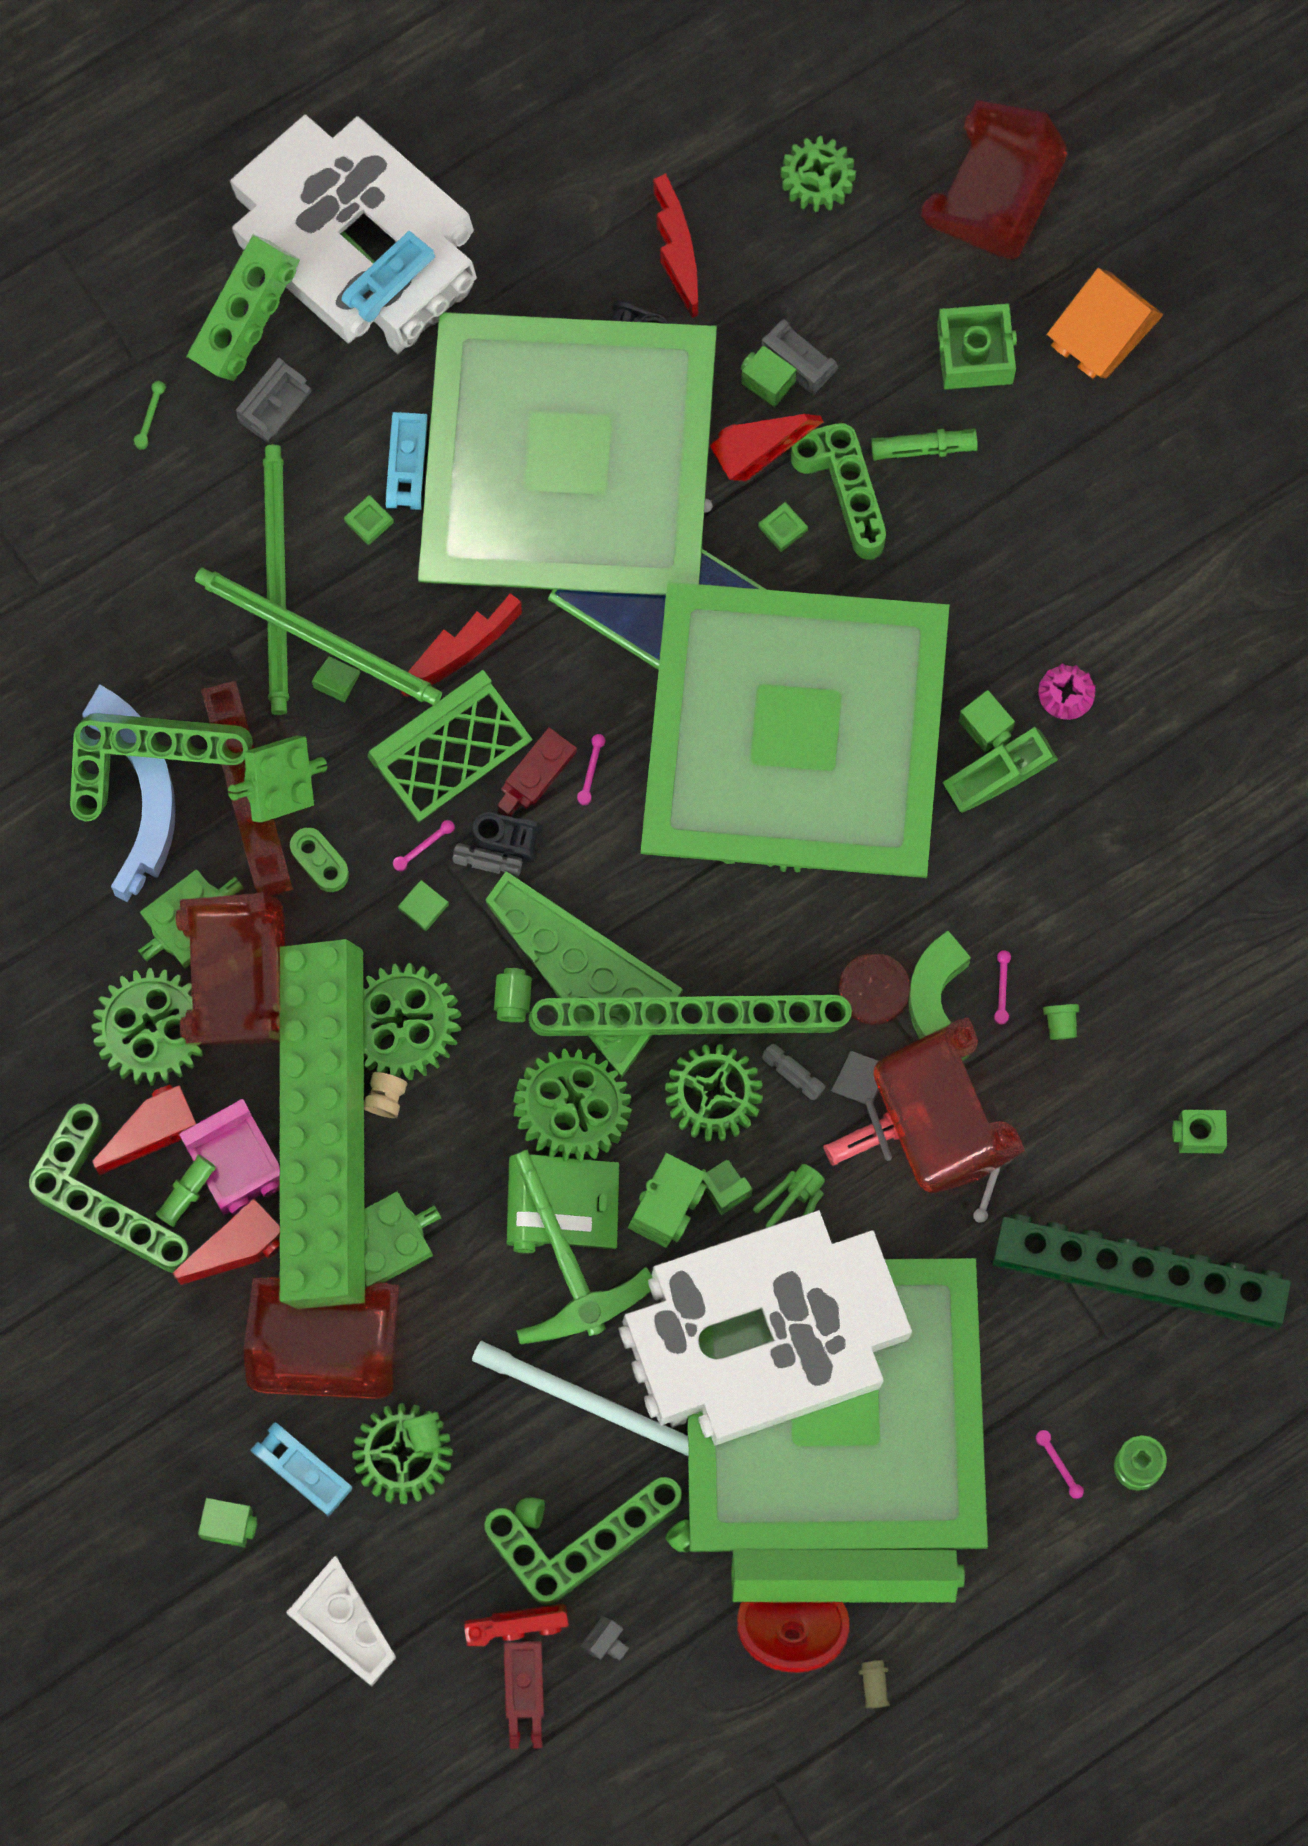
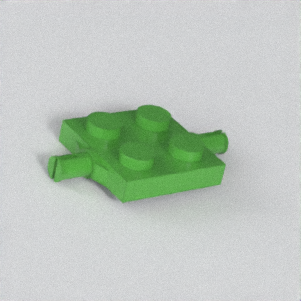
M296 735L244 751L246 765L245 781L229 786L228 791H231V793H228L232 800H238L247 796L251 806L252 821L265 822L314 806L311 776L325 772L327 766L322 765L327 764V762L322 757L309 761L306 736Z
M196 869L140 912L144 920L152 928L155 938L138 949V952L148 962V960L164 949L172 954L183 968H186L241 926L239 920L229 909L227 900L243 890V886L236 877H233L228 883L217 889L210 885Z
M397 1191L364 1209L365 1285L368 1290L379 1286L433 1256L424 1239L422 1228L441 1219L435 1205L415 1216L406 1207Z

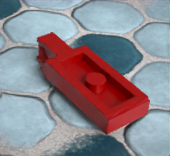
M557 1604L492 1614V1617L466 1620L465 1635L467 1645L486 1646L491 1639L502 1636L503 1640L507 1641L517 1640L525 1637L526 1632L539 1631L540 1635L559 1633L562 1631L561 1627L568 1626L566 1605Z

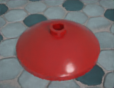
M742 1602L738 1611L737 1629L745 1649L762 1664L786 1672H806L825 1666L840 1654L848 1639L849 1616L843 1602Z

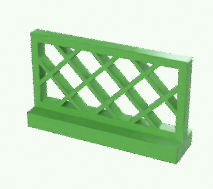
M482 670L441 699L436 706L433 705L371 749L368 753V758L375 768L379 769L419 823L528 745L533 739L493 687L491 679ZM487 695L497 705L496 719L475 716L477 703ZM472 707L471 715L462 714ZM501 712L508 721L500 720ZM455 718L470 721L467 740L447 737L448 724ZM474 722L495 725L492 744L471 740ZM499 726L514 728L521 740L511 747L497 745ZM444 727L443 736L434 734ZM426 739L442 741L439 760L418 757L420 743ZM446 742L466 745L464 764L443 761ZM470 746L491 749L489 763L483 767L468 765ZM415 748L414 756L405 755ZM495 750L504 751L494 758ZM398 759L412 761L410 781L395 778L388 769V766ZM417 762L438 766L435 785L414 781ZM442 766L462 769L461 783L454 788L440 786ZM467 770L475 771L474 774L465 779ZM401 785L409 786L408 794ZM413 787L434 790L432 804L421 812L411 800ZM438 791L447 792L437 800Z

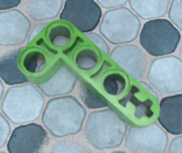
M838 423L812 430L792 446L791 463L798 472L804 474L829 468L856 554L866 560L879 557L885 546L886 530L854 429L847 424ZM838 439L845 440L849 444V446L844 449H839L834 447L832 445V442ZM803 448H809L816 454L806 458L802 457L798 452ZM846 471H853L859 477L849 481L844 479L841 474ZM861 502L867 505L869 509L864 512H856L851 506L854 503ZM866 526H868L871 540H875L874 543H869V540L864 538Z

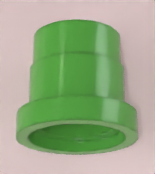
M1078 1004L1043 1007V1014L1047 1015L1050 1040L1077 1038L1076 1013L1079 1012Z
M438 1412L402 1421L403 1429H408L414 1453L441 1446L436 1420L439 1419Z

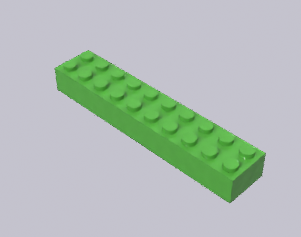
M347 939L280 947V1302L296 1309L365 1303L363 950Z

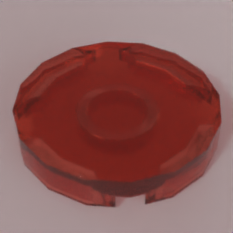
M864 954L852 960L841 974L838 991L839 996L844 997L850 1003L852 1009L851 1017L861 1023L878 1025L888 1023L901 1014L908 1002L910 983L908 974L902 965L890 956L884 954Z

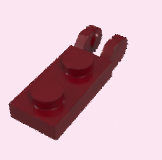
M541 1641L504 1643L506 1719H509L510 1749H519L520 1731L518 1730V1719L532 1718L531 1743L533 1748H542L541 1718H544Z

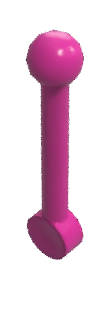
M596 734L592 738V745L594 747L584 787L577 795L578 802L581 805H588L591 802L590 788L600 748L605 744V737L601 734Z
M450 820L443 821L439 830L404 857H396L393 861L395 870L399 872L406 870L409 861L442 835L452 833L455 828L454 823Z
M1006 950L1000 951L997 955V960L1000 962L999 1002L994 1020L1000 1025L1005 1024L1009 1018L1005 1006L1007 963L1011 960V954Z
M1045 1430L1039 1431L1036 1436V1442L1046 1448L1070 1487L1069 1493L1071 1497L1075 1499L1081 1498L1084 1494L1083 1487L1075 1483L1050 1443V1433Z

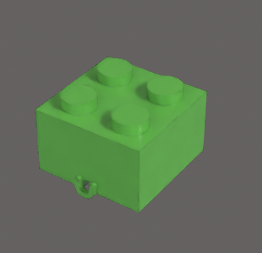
M1009 304L940 309L937 328L944 389L1013 384L1016 371L1013 346L1016 345V331L1011 328Z
M666 1153L653 1179L647 1182V1190L640 1194V1204L628 1229L665 1248L671 1240L678 1242L691 1218L685 1215L688 1208L695 1209L707 1187L706 1184L701 1182L705 1172Z

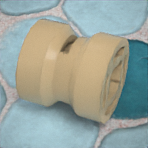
M374 1072L370 1081L372 1090L370 1095L365 1097L364 1109L382 1117L397 1118L400 1110L398 1100L405 1093L407 1082L390 1074Z

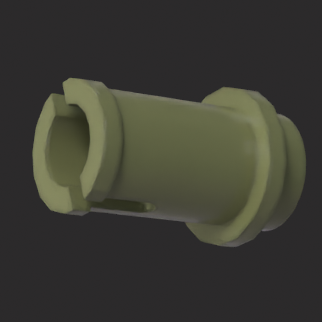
M884 1661L861 1663L862 1670L859 1671V1675H863L865 1708L890 1706L885 1672L889 1671L888 1668H884Z

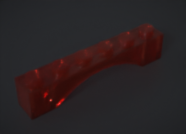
M236 681L201 690L211 724L240 726L249 731ZM234 738L226 740V745L230 751L235 753L243 751V745L239 740ZM245 759L237 765L222 764L228 788L231 785L245 781ZM247 796L238 800H232L258 898L293 890L274 819L265 822L252 821L251 806Z

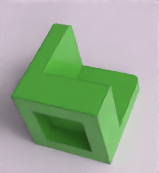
M725 1160L708 1172L705 1169L702 1170L705 1172V1175L701 1182L707 1185L705 1191L721 1215L752 1196V1187L745 1177L740 1178L730 1161Z

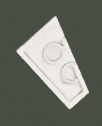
M334 1556L287 1611V1614L370 1686H373L396 1657L338 1559Z

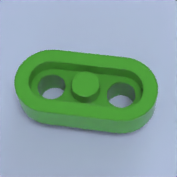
M314 828L298 830L290 841L293 858L321 890L335 892L342 889L349 878L346 862L318 830ZM306 844H313L315 846V850L312 853L307 854L302 851ZM329 870H334L338 874L335 879L328 880L324 877L325 873Z

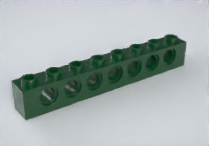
M1011 1214L1010 1218L1003 1217L992 1266L1277 1330L1283 1324L1291 1281L1282 1279L1283 1275L1278 1272L1262 1270L1261 1274L1246 1271L1247 1267L1239 1263L1226 1262L1225 1266L1211 1263V1258L1203 1255L1190 1254L1189 1258L1175 1255V1250L1167 1247L1154 1246L1153 1250L1139 1247L1140 1243L1131 1239L1118 1238V1242L1103 1239L1104 1235L1095 1231L1083 1230L1082 1234L1067 1231L1068 1227L1060 1223L1047 1222L1046 1226L1032 1223V1218L1024 1215ZM1029 1238L1039 1239L1044 1245V1251L1038 1254L1030 1253L1025 1247V1241ZM1065 1246H1073L1078 1250L1080 1258L1074 1262L1066 1261L1061 1256L1060 1249ZM1100 1254L1112 1256L1115 1260V1267L1110 1270L1102 1269L1097 1264L1096 1257ZM1136 1262L1146 1263L1151 1269V1275L1146 1278L1136 1276L1132 1270V1265ZM1171 1270L1182 1271L1187 1278V1283L1183 1286L1172 1284L1168 1278V1272ZM1207 1278L1219 1280L1222 1284V1292L1219 1294L1208 1292L1204 1286V1280ZM1243 1286L1255 1288L1258 1293V1300L1255 1302L1244 1300L1240 1294V1288Z

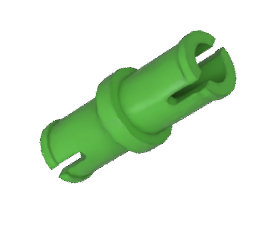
M198 1154L196 1160L181 1180L176 1179L173 1183L174 1190L160 1210L156 1212V1215L174 1227L190 1203L198 1200L200 1197L198 1192L217 1167Z

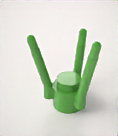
M802 1164L797 1172L791 1171L781 1184L753 1208V1211L759 1213L788 1188L790 1194L766 1223V1228L774 1226L796 1199L801 1202H806L809 1199L803 1216L813 1213L817 1203L824 1195L820 1188L824 1184L825 1179L815 1169Z

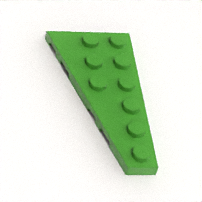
M507 871L486 898V904L559 998L680 997L683 993L681 987ZM580 1008L573 1012V1017L580 1025L591 1023V1014L587 1010ZM620 1008L610 1010L609 1016L612 1022L618 1025L627 1023L628 1018L624 1010ZM648 1008L645 1015L650 1023L661 1024L663 1014L657 1008ZM593 1035L589 1037L614 1070L618 1071L622 1079L652 1035Z

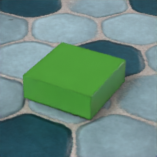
M370 495L344 517L345 523L368 546L394 523L393 518Z
M786 502L759 522V528L780 552L808 531L807 525Z
M421 880L401 902L398 909L424 931H427L449 906V903Z

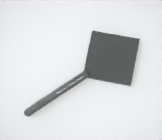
M850 1051L831 1091L866 1104L884 1157L889 1161L892 1159V1155L873 1102L891 1066Z

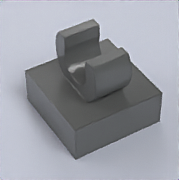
M603 1616L580 1645V1647L594 1657L602 1659L604 1654L608 1653L619 1661L629 1649L616 1639L623 1628L613 1620Z

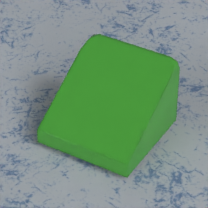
M328 657L312 680L313 688L345 703L361 672L334 658Z

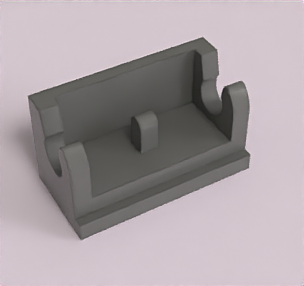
M783 319L762 339L761 347L764 345L796 368V382L810 394L814 395L838 370V365L834 359L826 358L793 331L789 325L790 323Z
M278 358L236 409L239 423L269 444L311 393V388L305 384L307 380Z

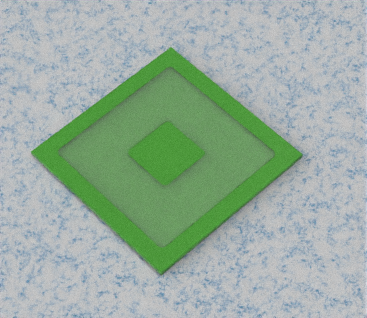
M442 313L439 315L418 582L666 595L667 582L699 584L717 326Z
M667 582L641 854L927 878L949 605Z
M976 1258L884 1259L912 1333L907 1341L873 1352L884 1380L880 1389L715 1446L711 1436L705 1438L699 1423V1416L703 1415L702 1411L687 1417L690 1552L733 1551V1549L908 1550L988 1548ZM762 1308L708 1326L702 1330L698 1339L699 1348L702 1353L712 1359H723L774 1341Z

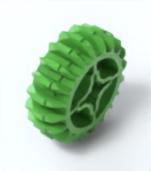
M703 1045V1056L699 1057L697 1052L691 1049L689 1051L691 1062L689 1063L684 1058H679L677 1064L682 1071L670 1070L669 1076L676 1082L666 1083L665 1090L673 1093V1095L666 1097V1105L677 1106L670 1112L672 1119L684 1116L679 1123L681 1130L686 1129L690 1124L693 1125L691 1130L692 1137L696 1138L700 1130H704L705 1141H711L712 1132H718L719 1140L725 1141V1130L729 1129L731 1134L736 1137L740 1132L737 1123L745 1128H749L751 1121L746 1115L758 1116L759 1109L752 1104L762 1103L763 1096L754 1092L762 1088V1081L751 1080L758 1073L756 1067L744 1070L749 1063L747 1056L742 1057L738 1062L735 1061L736 1049L732 1048L728 1056L723 1055V1045H717L716 1054H710L709 1046ZM719 1067L717 1072L709 1078L698 1075L696 1078L692 1077V1075L704 1068ZM730 1072L742 1084L744 1090L743 1100L735 1097L736 1093L726 1086ZM720 1081V1095H716L714 1099H711L708 1105V1091H712L714 1087H717ZM685 1086L693 1089V1093L702 1100L698 1114L689 1107L685 1100ZM718 1108L736 1109L735 1112L724 1118L709 1119L713 1111Z
M403 1403L398 1404V1415L394 1416L390 1407L386 1406L384 1407L386 1416L384 1420L381 1421L376 1413L371 1415V1419L376 1425L374 1428L367 1424L361 1425V1430L368 1435L367 1439L355 1437V1444L363 1447L364 1450L353 1452V1459L365 1461L355 1467V1471L357 1474L369 1472L363 1478L362 1484L364 1487H367L376 1482L372 1491L376 1497L386 1489L385 1499L387 1502L391 1503L394 1500L396 1492L400 1493L401 1504H407V1493L413 1492L415 1500L419 1502L422 1500L419 1491L422 1487L430 1495L435 1493L433 1486L430 1484L432 1479L439 1484L444 1483V1477L437 1471L438 1469L444 1471L451 1469V1464L441 1460V1457H450L453 1455V1451L451 1448L438 1446L412 1453L414 1452L413 1445L409 1440L408 1429H403L402 1421L418 1417L420 1413L419 1406L414 1405L410 1415H406L405 1405ZM427 1411L424 1415L430 1414L432 1412ZM437 1421L436 1423L438 1426V1430L440 1432L444 1426L441 1421ZM396 1427L394 1441L387 1446H380V1449H374L378 1438L387 1430ZM449 1434L439 1435L441 1445L450 1441ZM402 1437L408 1452L412 1453V1456H407L408 1460L404 1462V1471H402L398 1457L393 1455V1452L395 1450L398 1451V1447L402 1446ZM425 1459H432L428 1469L420 1477L409 1481L410 1469L415 1463L425 1461ZM382 1460V1463L393 1464L397 1470L398 1482L390 1481L380 1475L375 1469L373 1461Z

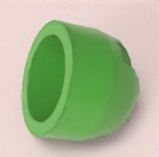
M532 1497L524 1498L518 1502L515 1514L522 1525L535 1529L540 1527L545 1510L544 1500Z
M687 1519L674 1525L665 1537L666 1541L678 1552L686 1553L690 1550V1522Z

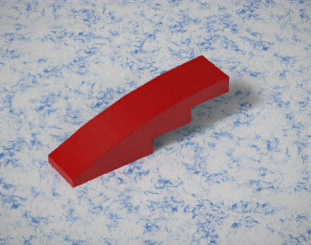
M664 174L653 179L654 195L663 210L657 213V228L667 244L660 248V262L691 318L698 316L697 268L691 236L679 200L667 175Z
M509 594L489 619L476 612L456 637L443 630L408 673L431 683V685L452 674L497 640L522 614L521 601L512 594ZM401 691V693L406 697L410 696L409 694Z

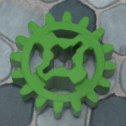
M818 137L816 144H811V141L806 138L804 139V148L801 149L794 144L792 146L793 156L785 155L784 157L785 167H781V177L785 178L783 180V190H791L789 197L791 201L800 198L802 209L810 203L813 204L814 212H818L820 204H825L828 210H832L833 200L842 204L845 198L844 193L851 194L853 184L851 182L855 181L856 171L851 170L854 166L853 158H846L847 149L845 147L838 151L835 149V140H831L828 145H824L822 137ZM805 160V165L799 167L798 172H796V169L799 166V164ZM841 176L837 185L831 188L832 182L838 181V177Z

